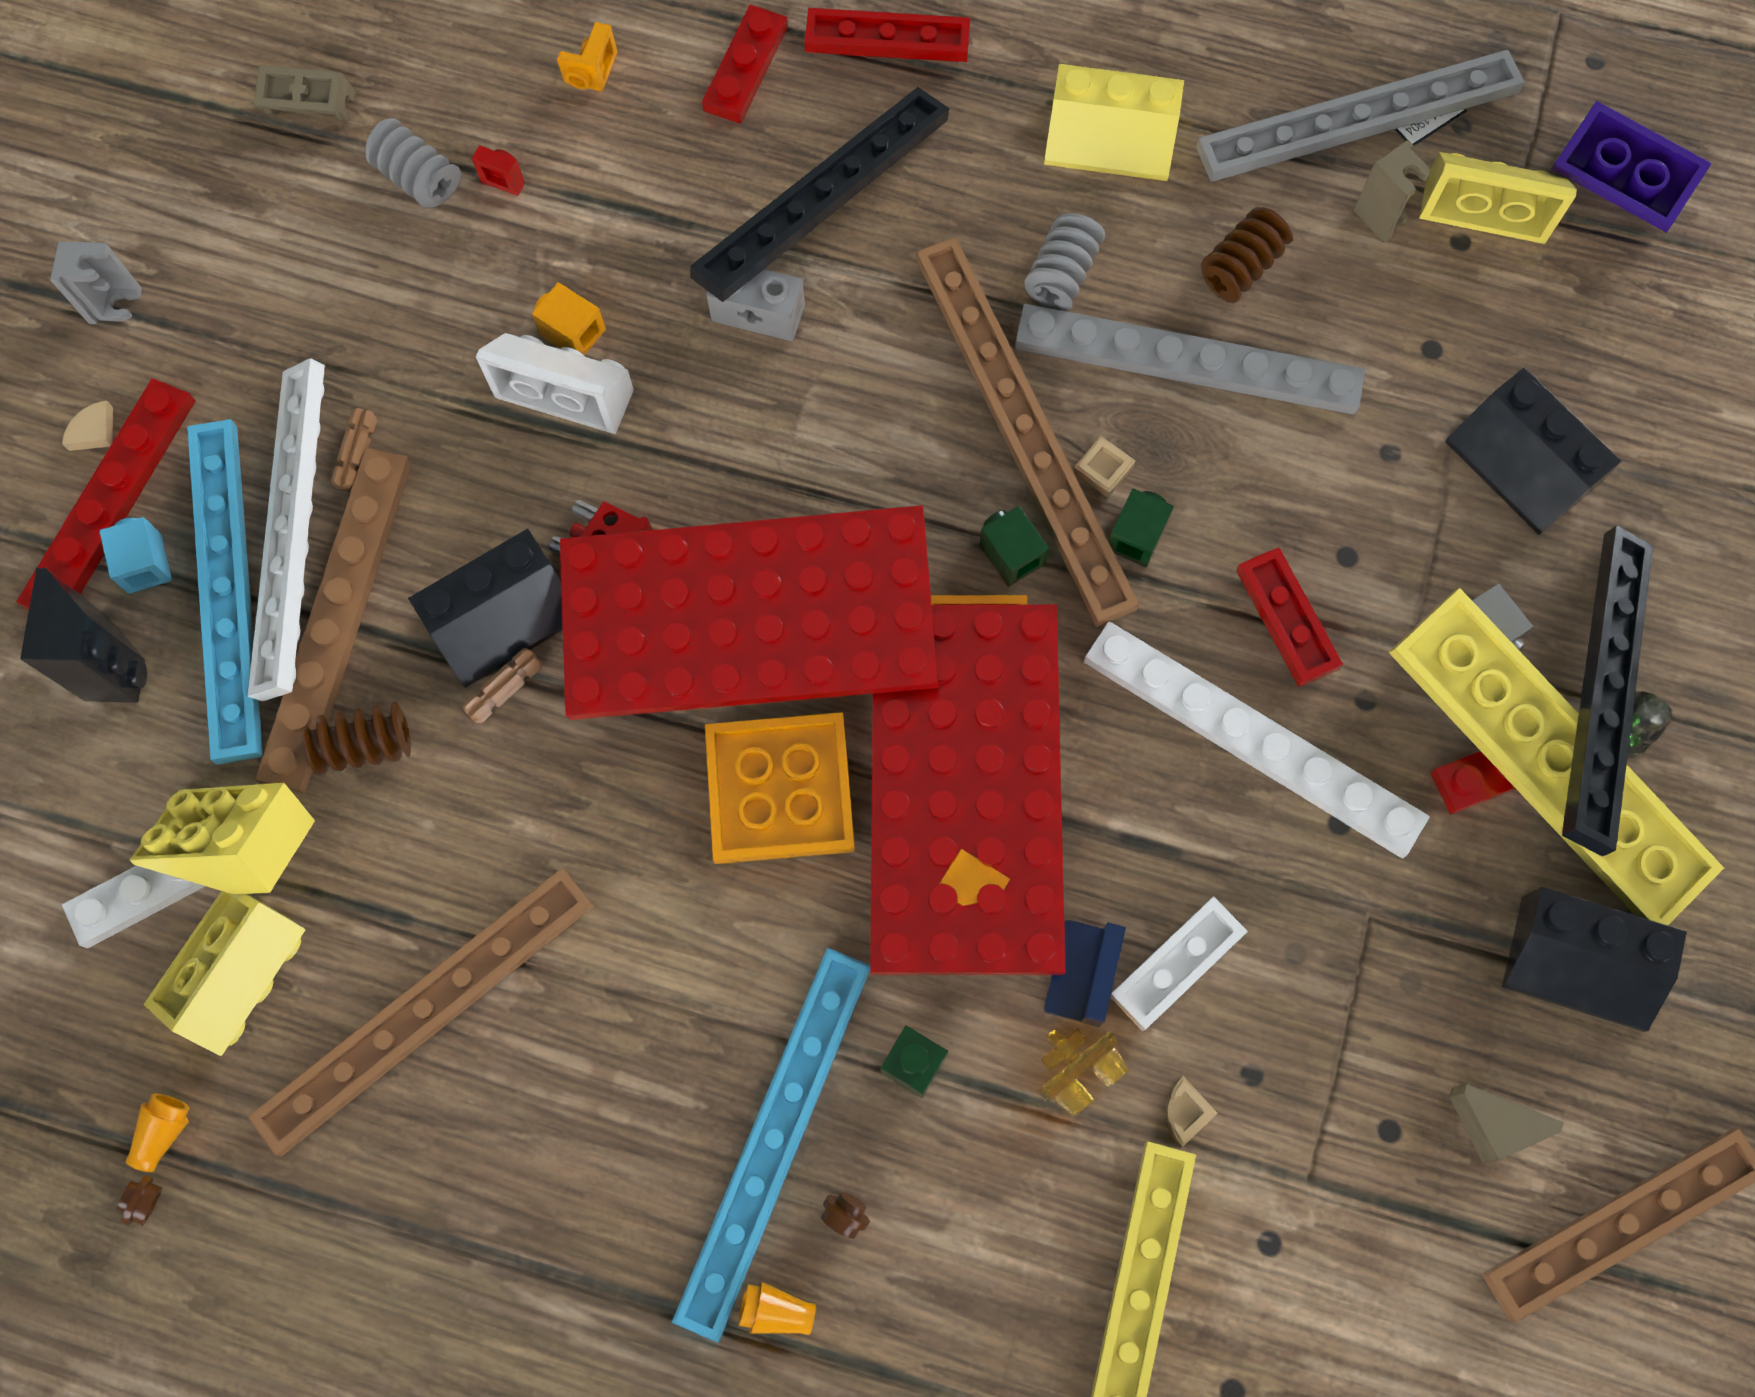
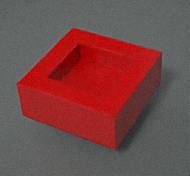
M479 145L471 159L481 183L518 196L525 181L517 159L507 151L501 149L494 151Z

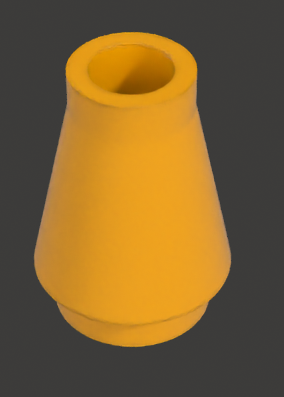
M158 1093L152 1094L148 1103L141 1104L131 1149L125 1161L126 1164L139 1171L154 1172L158 1162L189 1123L186 1116L190 1107L174 1097Z
M762 1281L759 1283V1286L747 1284L741 1303L738 1326L749 1328L750 1334L800 1333L810 1335L815 1318L816 1304L805 1302Z

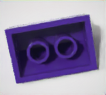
M1596 101L1551 169L1667 233L1712 163Z

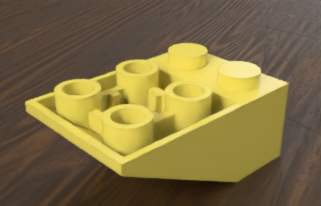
M285 783L179 790L167 801L166 809L155 825L143 835L141 844L130 858V861L136 866L231 894L270 893L315 820Z

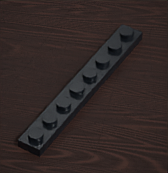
M917 87L690 266V278L724 302L947 122L950 108Z
M1617 525L1604 533L1562 829L1563 837L1602 857L1616 851L1653 552V545Z

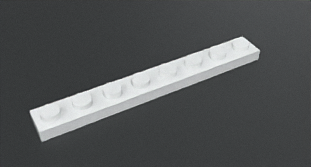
M311 358L283 371L248 688V697L260 701H266L292 692L293 683L296 678V649L301 631L299 618L301 599L305 591L303 578L305 558L309 550L307 538L309 518L313 510L311 498L313 478L317 469L315 458L317 438L321 429L319 423L321 399L324 394L323 377L325 365Z
M1110 621L1085 656L1083 663L1402 859L1408 855L1430 818L1429 815Z

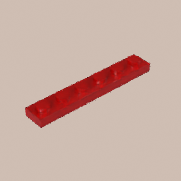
M151 378L37 568H47L81 595L104 556L99 530L115 526L118 521L126 519L196 402L190 393ZM36 569L16 601L28 610Z

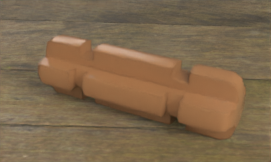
M355 408L351 411L348 421L351 429L349 428L345 431L336 460L340 465L334 467L330 480L337 490L351 493L365 448L370 446L371 438L368 437V434H373L377 422L376 416L370 410Z
M523 648L512 658L514 663L511 666L506 663L479 688L482 692L478 696L474 693L463 703V710L474 722L478 724L483 723L493 714L491 709L494 706L499 708L525 684L523 679L526 676L531 678L542 668L540 659L531 650Z

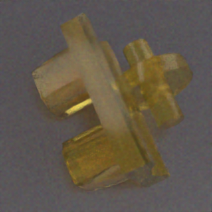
M1078 1028L1067 1038H1064L1056 1030L1051 1031L1046 1037L1053 1049L1041 1061L1049 1071L1061 1061H1064L1068 1066L1038 1092L1047 1103L1053 1099L1072 1118L1094 1101L1077 1080L1083 1072L1090 1067L1105 1087L1109 1088L1129 1071L1121 1055L1114 1048L1119 1041L1108 1031L1078 1056L1074 1050L1087 1040Z

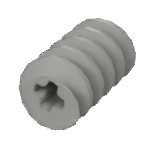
M387 118L379 122L367 139L365 155L369 165L379 170L383 176L392 180L393 184L403 189L407 195L415 198L417 203L425 208H434L443 204L456 191L461 181L462 173L460 168L454 164H449V160L445 156L438 155L435 148L426 145L422 138L414 136L409 128L402 127L401 122L397 119Z
M1066 213L1055 218L1051 230L1044 240L1045 244L1039 250L1038 257L1035 259L1031 271L1024 281L1028 295L1037 304L1045 308L1069 311L1073 305L1072 299L1076 298L1080 291L1078 285L1083 284L1086 278L1085 272L1089 271L1093 264L1092 258L1096 257L1099 251L1098 245L1102 244L1105 239V230L1092 218L1082 214Z

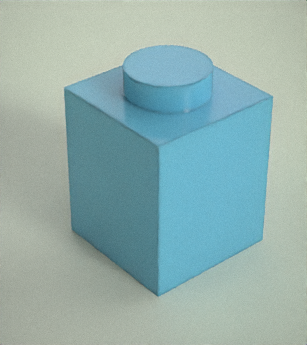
M144 517L122 519L115 526L99 530L110 579L128 594L172 581L162 534Z

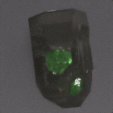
M1635 692L1628 758H1635L1643 754L1651 744L1659 739L1672 720V709L1668 703L1653 693Z

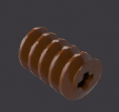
M1255 207L1246 215V218L1240 221L1235 229L1225 236L1224 241L1217 244L1213 252L1203 258L1201 263L1202 275L1210 289L1226 302H1238L1241 298V292L1248 291L1252 286V281L1260 279L1263 275V270L1272 267L1274 258L1277 259L1284 254V244H1290L1293 241L1289 225L1274 210L1265 207Z
M397 701L391 703L390 716L387 717L384 716L379 705H373L370 720H366L362 710L356 708L353 713V723H348L343 712L339 711L335 714L334 726H329L325 716L322 714L316 718V729L311 730L309 726H306L304 729L303 738L307 759L311 769L315 774L319 775L325 774L329 766L334 771H343L348 763L354 768H361L365 764L366 759L371 764L378 765L383 761L384 756L389 761L395 762L401 759L403 752L407 757L411 753L408 723Z

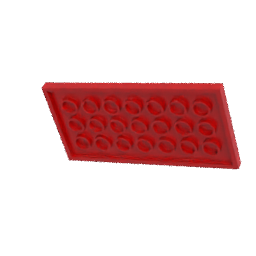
M923 505L560 539L565 716L569 720L939 688Z
M1057 604L932 605L939 688L873 693L871 975H1065ZM961 849L977 858L983 865L992 867L1010 879L1004 890L996 884L983 886L978 892L977 903L961 905L957 902L958 896L953 887L939 883Z

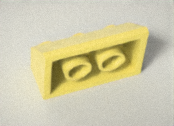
M1059 64L1044 165L1168 181L1180 117L1184 80Z
M1439 152L1425 183L1419 219L1545 244L1575 199L1577 189L1567 177L1553 175L1546 171H1533L1508 166L1502 162H1488L1468 158L1458 153L1448 154Z
M221 891L143 1005L172 1032L222 1056L227 1047L233 1045L242 1035L246 1024L245 1020L255 1005L262 1002L270 993L273 987V978L283 963L289 961L298 951L301 944V936L306 929L249 894H231Z

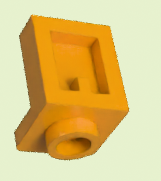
M595 22L589 38H584L580 55L564 51L559 52L557 62L565 83L577 89L588 88L603 92L618 53L611 25Z

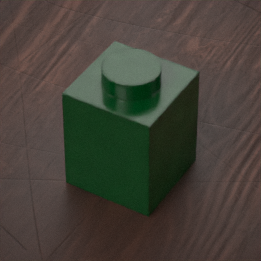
M1132 488L1109 538V544L1114 554L1147 568L1168 524L1174 506L1166 503V500L1155 492H1141Z
M1020 506L1009 512L1000 510L983 523L984 527L981 528L979 545L1008 587L1046 565L1049 547Z
M905 1025L880 1067V1072L918 1097L923 1098L945 1061L948 1050Z

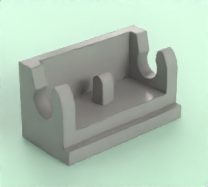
M58 241L50 281L89 324H97L98 321H126L132 318L129 310L123 308L116 310L113 307L119 299H126L128 301L140 299L142 287L107 243Z

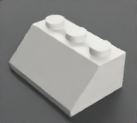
M504 333L480 348L476 355V359L495 398L612 434H616L634 391L628 370L618 362L609 359L597 361L587 358L579 351L569 347L557 349L547 346L539 339L529 335L517 337Z

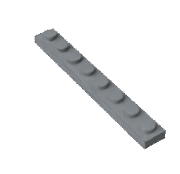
M1504 50L1200 137L1196 149L1210 181L1213 182L1518 94L1525 82L1509 50Z
M1024 304L1015 343V350L1356 415L1360 407L1365 368Z

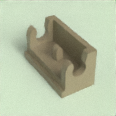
M259 65L254 106L271 115H277L279 110L335 115L340 121H350L351 116L345 109V101L354 102L356 91L344 75L338 71Z
M1409 140L1374 163L1353 210L1383 243L1393 237L1395 233L1393 230L1397 222L1405 224L1408 218L1404 207L1409 197L1414 195L1416 191L1411 180L1405 177L1408 170L1415 171L1418 178L1426 181L1429 176L1428 166L1412 150L1414 145Z

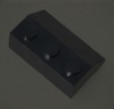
M1525 367L1495 390L1445 441L1538 535L1543 533L1600 485L1622 462Z
M528 528L408 598L430 636L465 688L512 661V658L523 648L530 650L563 630L561 581Z
M36 568L20 659L83 701L138 703L140 689L145 686L147 681L145 659L107 615L47 568Z
M1540 887L1521 899L1502 987L1632 1029L1647 1032L1678 979L1687 931Z

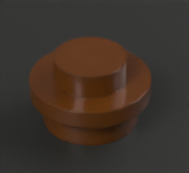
M145 1175L139 1184L130 1181L116 1208V1210L124 1212L121 1219L122 1224L129 1226L134 1222L143 1226L147 1222L163 1187L152 1183V1177Z
M841 1192L838 1197L828 1195L823 1202L825 1210L821 1219L835 1232L854 1239L859 1230L864 1231L867 1229L870 1220L864 1214L866 1206L854 1196Z

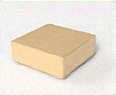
M1100 436L1075 465L1073 472L1085 483L1106 498H1109L1134 468L1136 460Z

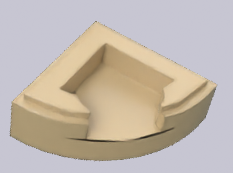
M108 401L97 402L75 415L65 430L62 445L69 451L110 447L113 443V407Z
M1184 1076L1173 1086L1166 1106V1119L1169 1131L1174 1141L1181 1148L1218 1114Z

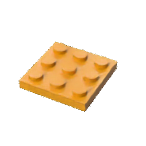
M843 712L705 724L712 852L715 864L855 852Z

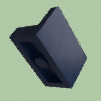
M1067 920L1064 923L1065 975L1051 976L1044 1011L1050 1015L1100 1027L1105 1022L1126 927L1107 922L1102 929Z

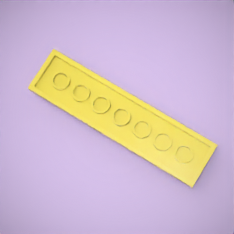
M1461 588L1449 594L1388 652L1635 916L1669 925L1724 869L1716 858L1628 765L1626 766L1616 851L1602 857L1562 836L1579 713Z

